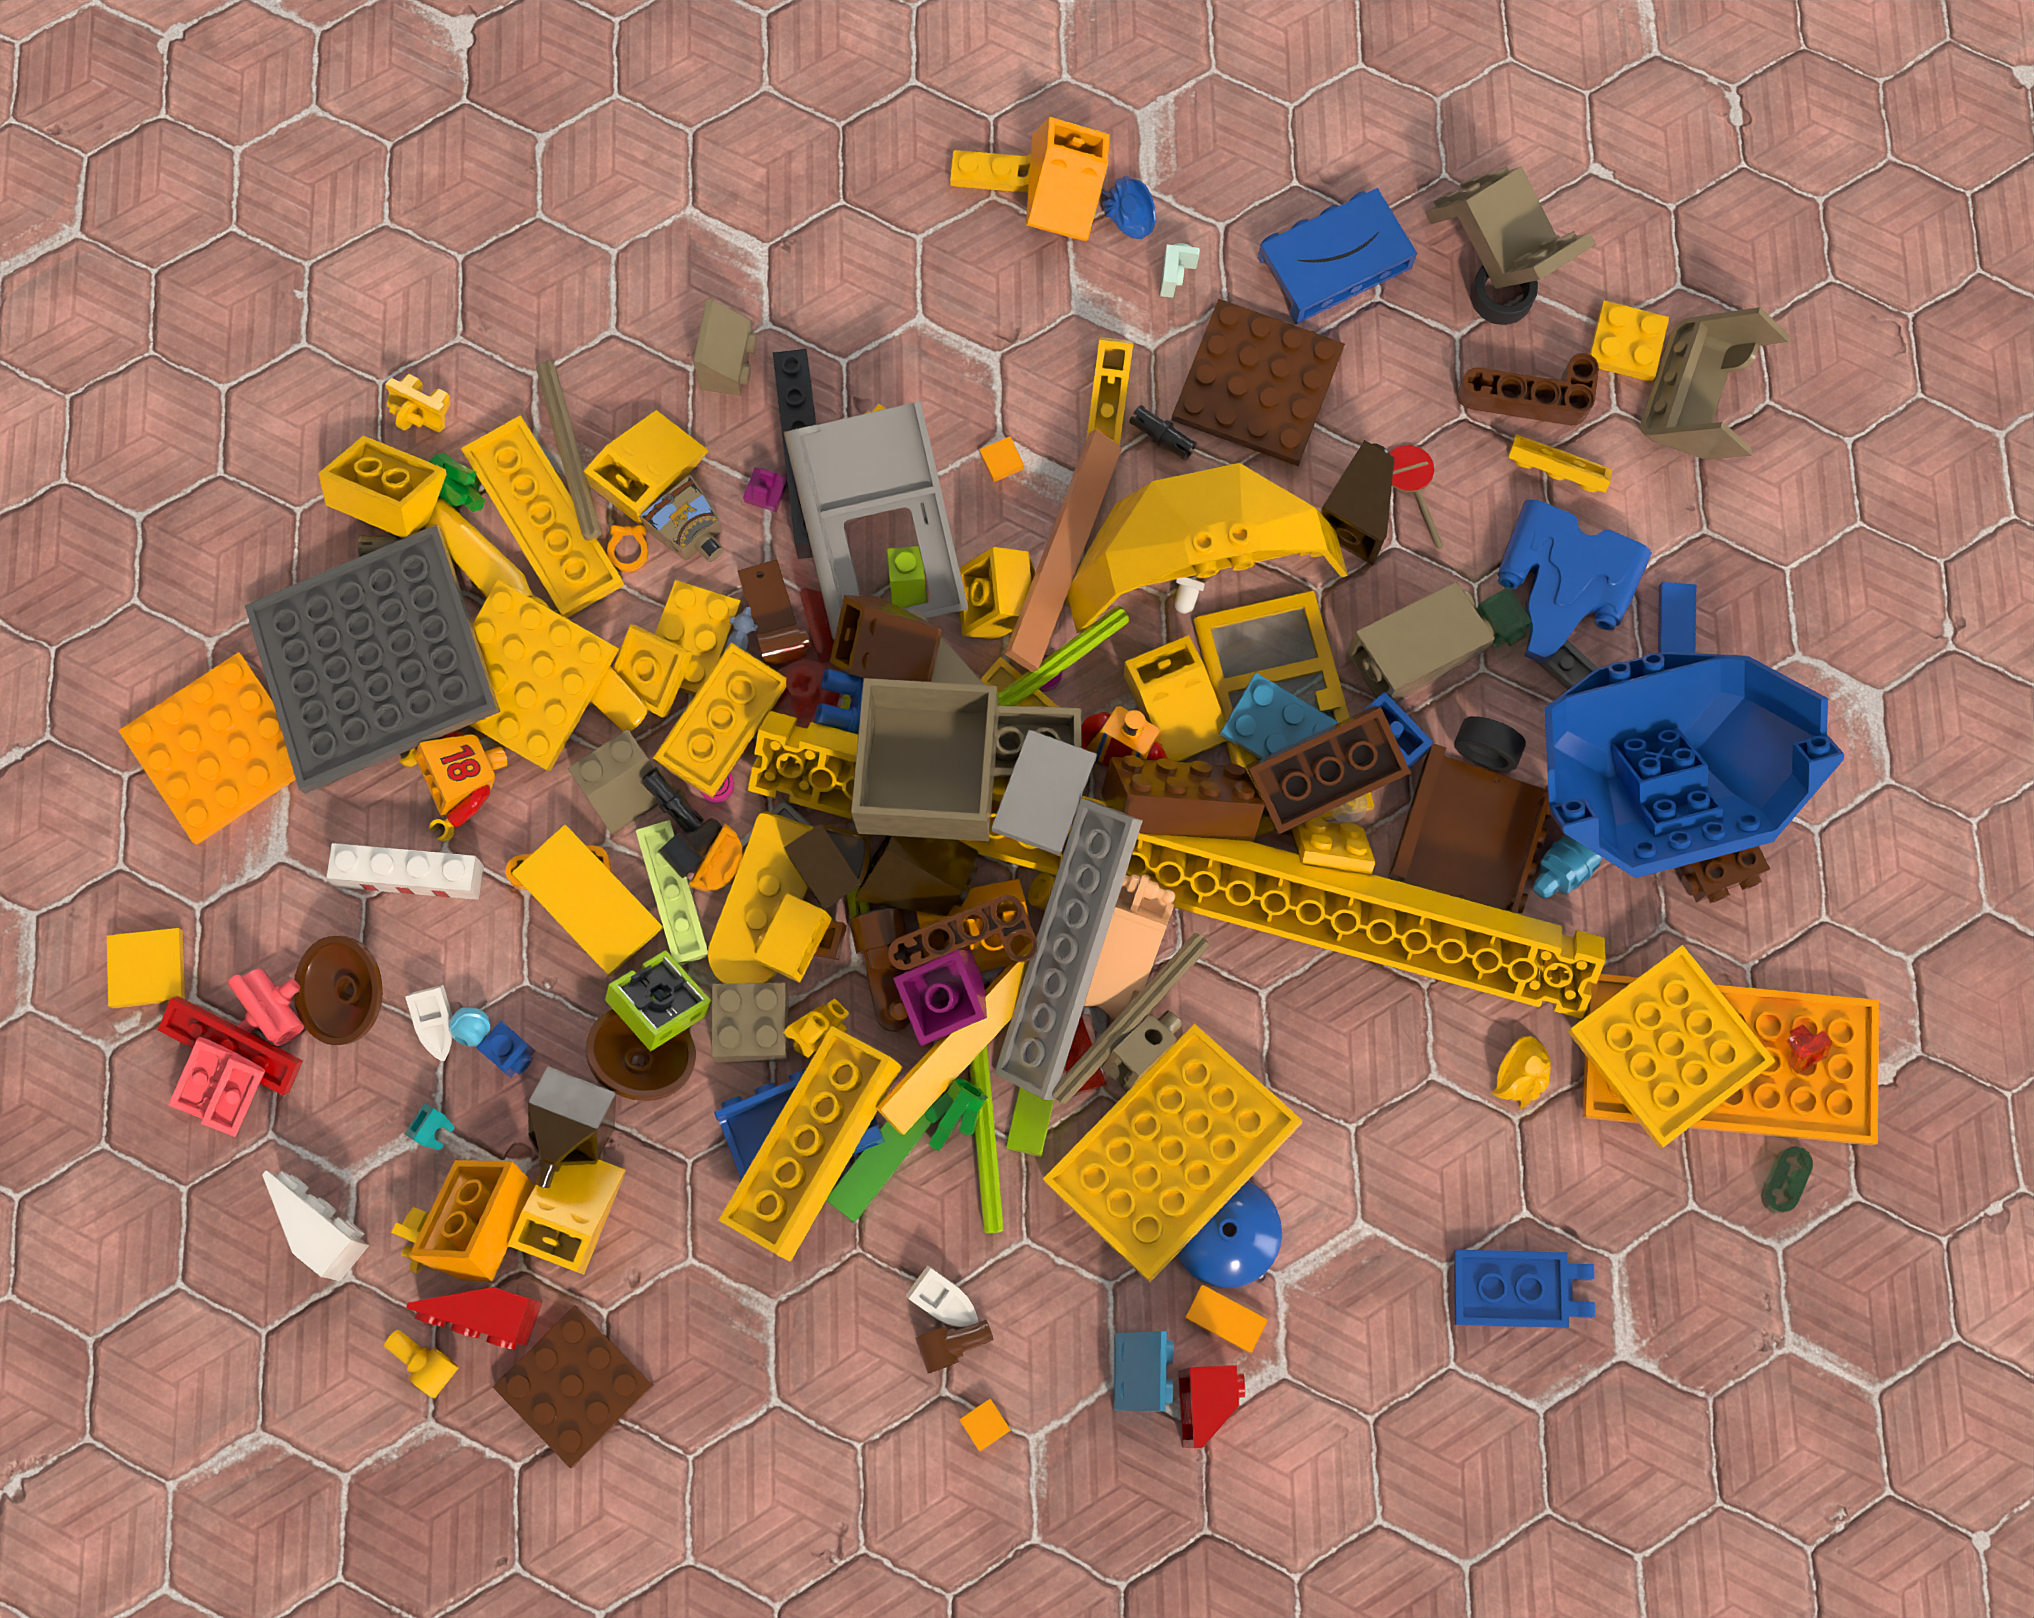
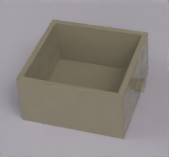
M864 678L851 811L858 834L989 841L999 718L997 686Z

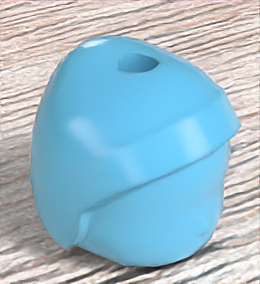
M463 1007L452 1016L448 1027L451 1036L457 1042L465 1046L478 1047L490 1031V1020L478 1008Z

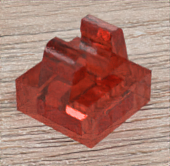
M1802 1024L1789 1032L1792 1037L1787 1039V1043L1791 1047L1792 1052L1788 1063L1797 1074L1828 1056L1832 1040L1824 1030L1813 1035Z

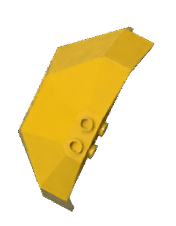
M1241 463L1155 480L1118 501L1076 569L1065 598V603L1070 605L1076 633H1081L1120 595L1146 585L1197 575L1198 578H1207L1216 575L1222 569L1233 567L1235 571L1245 570L1252 567L1255 562L1298 553L1300 556L1308 554L1311 557L1324 556L1341 577L1348 576L1337 533L1314 506Z

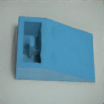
M1167 1331L1114 1334L1113 1411L1162 1412L1166 1411V1404L1173 1402V1380H1166V1366L1173 1364L1174 1344L1173 1340H1167Z

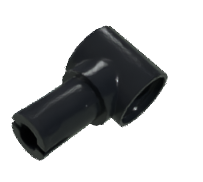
M709 818L693 832L688 831L684 833L680 831L658 853L681 878H684L706 858L704 855L706 848L715 841L722 826L716 819Z

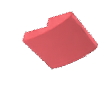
M199 1036L168 1105L201 1118L200 1124L236 1137L265 1070L247 1058Z

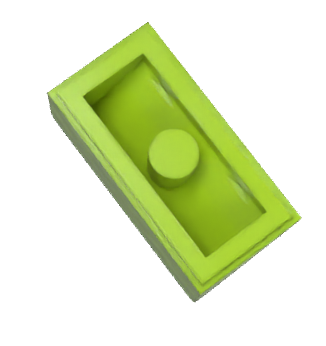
M1020 1087L1006 1149L1042 1157L1054 1100H1044Z

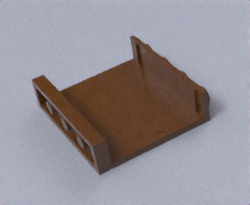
M1433 743L1425 756L1388 879L1516 914H1522L1528 899V894L1523 893L1526 880L1532 881L1535 875L1538 861L1533 860L1536 847L1542 848L1548 829L1542 827L1545 816H1551L1549 812L1548 785L1545 788H1541L1444 756L1446 747Z

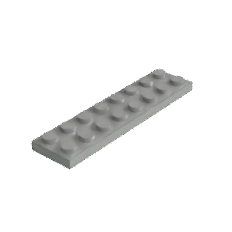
M1083 798L1080 799L1037 936V953L1029 961L994 1072L999 1077L1044 1100H1054L1052 1091L1061 1079L1143 821Z

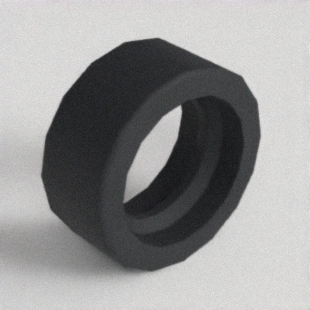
M1482 265L1471 286L1470 298L1475 311L1483 319L1493 324L1508 325L1520 321L1528 314L1537 297L1538 281L1519 284L1524 292L1521 302L1513 306H1502L1493 302L1486 295L1485 284L1490 277Z
M1480 716L1465 718L1454 742V748L1463 757L1480 766L1497 771H1513L1517 769L1526 746L1525 738L1514 728L1502 722Z

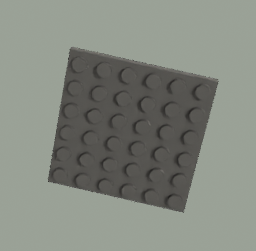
M437 525L245 605L299 790L305 794L418 747L420 742L435 740L501 712L442 531Z

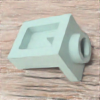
M1185 243L1167 244L1163 261L1160 296L1174 297L1176 285L1182 286L1184 268H1197L1200 254L1199 248Z

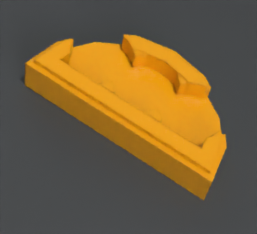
M724 824L706 854V858L702 861L691 879L690 887L701 891L718 890L734 880L743 858V846L736 832L727 824Z

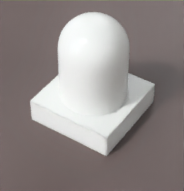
M1184 577L1176 581L1180 585L1175 597L1174 606L1178 612L1186 614L1193 610L1199 590L1203 591L1206 583Z

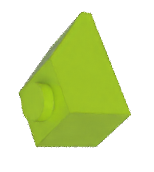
M920 547L887 549L892 604L900 608H906L927 603L924 564Z

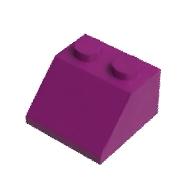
M971 949L956 950L894 978L920 1046L987 1018L984 981Z

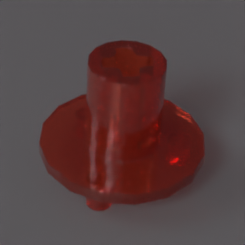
M809 660L792 662L782 668L778 673L787 678V688L774 706V711L797 718L796 726L808 728L811 722L815 723L814 717L818 704L822 703L838 707L840 693L821 689L822 676L828 668L819 662Z

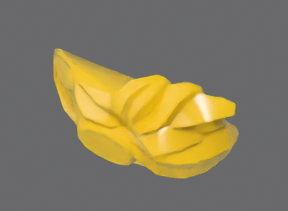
M1522 1036L1514 1043L1500 1065L1497 1074V1087L1492 1091L1494 1096L1504 1100L1521 1101L1520 1108L1523 1109L1531 1101L1538 1099L1540 1093L1545 1091L1550 1083L1551 1059L1540 1041L1532 1036Z

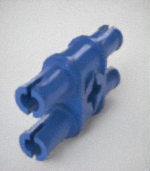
M826 669L822 676L821 689L849 695L851 698L850 708L847 710L822 703L818 704L814 722L859 735L864 678Z

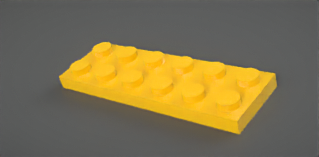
M521 415L461 448L470 466L476 471V476L562 616L568 618L624 586L623 580L597 539L587 541L583 538L570 494Z

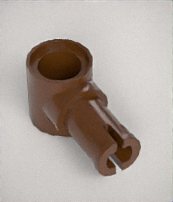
M987 1320L956 1331L954 1328L947 1329V1326L915 1338L928 1374L958 1363V1358L963 1357V1352L994 1340Z

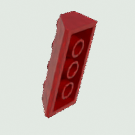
M1237 1365L1189 1367L1178 1371L1182 1448H1203L1239 1407V1398L1245 1397L1244 1373L1237 1374Z

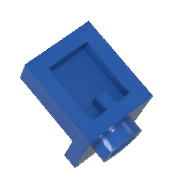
M502 1021L477 1047L481 1053L510 1078L515 1073L520 1075L530 1066L533 1061L531 1055L536 1051Z

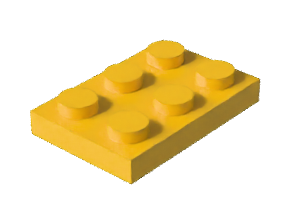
M675 580L655 634L693 652L679 691L695 696L723 655L728 637L734 628L733 624L729 623L731 616L736 617L739 615L742 603L741 600Z

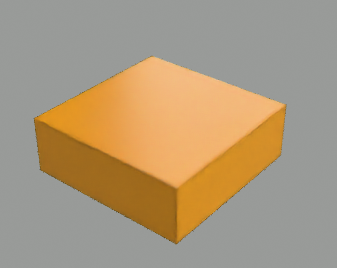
M1011 436L979 449V454L993 483L1024 470L1025 465Z
M991 1398L959 1419L979 1452L1011 1431Z

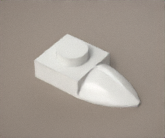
M444 985L407 994L405 998L419 1040L434 1057L440 1061H445L452 1042L448 1026L453 1015Z
M928 1265L906 1294L909 1300L948 1325L967 1327L978 1323L976 1311L969 1298L954 1283Z

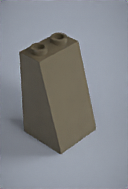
M1455 582L1360 629L1355 633L1346 654L1376 699L1386 692L1395 703H1398L1488 650L1495 638L1493 637L1494 631L1489 621L1484 617L1481 618L1475 610V603L1470 593L1466 589L1462 590L1458 583Z

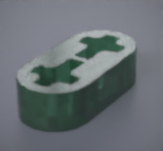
M1794 1146L1780 1151L1776 1156L1761 1193L1762 1203L1770 1212L1777 1214L1789 1212L1798 1204L1813 1168V1160L1807 1150ZM1796 1155L1798 1156L1797 1163L1802 1168L1794 1170L1789 1177L1787 1175L1791 1164L1786 1159ZM1786 1183L1783 1195L1788 1198V1201L1777 1205V1197L1772 1192L1780 1190L1783 1184Z

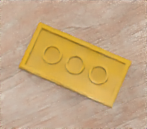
M731 642L653 757V761L713 799L758 732L769 711H772L790 684V680Z
M566 824L512 872L515 878L609 977L663 928L652 914Z

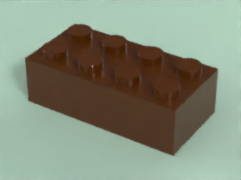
M1376 705L1246 765L1250 777L1265 804V809L1273 827L1278 834L1411 774L1382 708Z
M1125 756L1124 758L1110 757L1101 792L1107 807L1143 820L1139 833L1254 841L1265 807L1246 768L1233 763L1212 765L1203 761H1193L1192 763L1175 762L1167 758L1147 760L1136 756Z

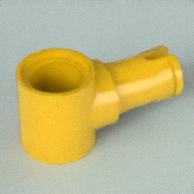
M399 1329L395 1330L384 1344L387 1350L407 1365V1371L411 1374L408 1379L432 1398H436L459 1369V1366L444 1353L434 1347L431 1350L428 1347H420Z

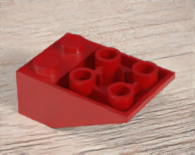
M496 1287L408 1302L406 1308L416 1311L414 1318L416 1320L444 1327L447 1321L452 1323L450 1331L475 1338H480L481 1333L488 1335L487 1343L515 1350L516 1344L528 1345L542 1302Z

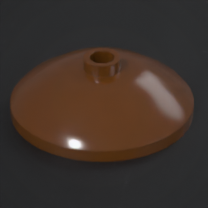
M328 936L318 940L307 949L298 964L294 979L300 986V990L294 994V1001L301 1022L314 1038L325 1044L346 1045L358 1041L374 1025L382 1004V978L375 958L366 946L348 936Z
M613 1009L607 1011L596 1020L590 1029L586 1041V1059L595 1078L608 1090L627 1099L652 1101L668 1097L686 1084L695 1066V1044L687 1029L650 1051ZM632 1064H639L641 1067H636Z

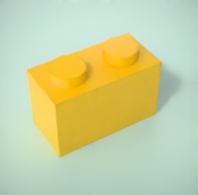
M786 893L783 901H778L771 913L772 923L767 933H762L756 942L754 959L762 966L800 983L832 917L825 910Z

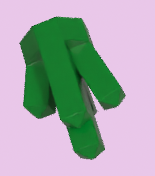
M446 453L436 454L428 461L446 469V477L439 494V499H444L453 508L465 505L472 512L483 509L486 499L478 493L480 481L475 479L476 471L454 461Z
M957 1077L949 1090L924 1113L927 1121L935 1123L946 1112L928 1143L933 1150L940 1151L960 1121L959 1131L965 1136L972 1135L975 1132L980 1109L988 1098L980 1088L967 1080Z

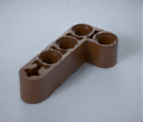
M1578 353L1570 359L1562 374L1561 381L1486 368H1472L1465 373L1457 391V399L1462 406L1472 410L1570 426L1578 425L1586 419L1594 405L1599 365L1592 355ZM1573 370L1582 371L1586 377L1577 376ZM1502 390L1511 391L1515 398L1506 397ZM1536 396L1545 397L1549 403L1538 401ZM1569 401L1578 402L1582 409L1574 408Z
M1003 895L897 938L889 946L888 957L891 964L897 969L910 970L998 934L1007 955L1014 961L1026 962L1037 953L1038 942L1020 900L1011 895ZM1006 901L1013 902L1018 908L1017 917L1011 922H1003L997 915L999 905ZM971 915L981 917L984 923L983 931L977 936H969L963 928L965 919ZM937 929H944L949 934V944L943 950H936L930 944V935ZM922 935L923 946L930 955L923 958V951H919L910 956L912 962L909 964L905 960H898L896 954L901 951L900 945L904 943L908 948L919 945L916 937ZM1018 935H1025L1032 942V949L1026 956H1017L1011 950V942Z

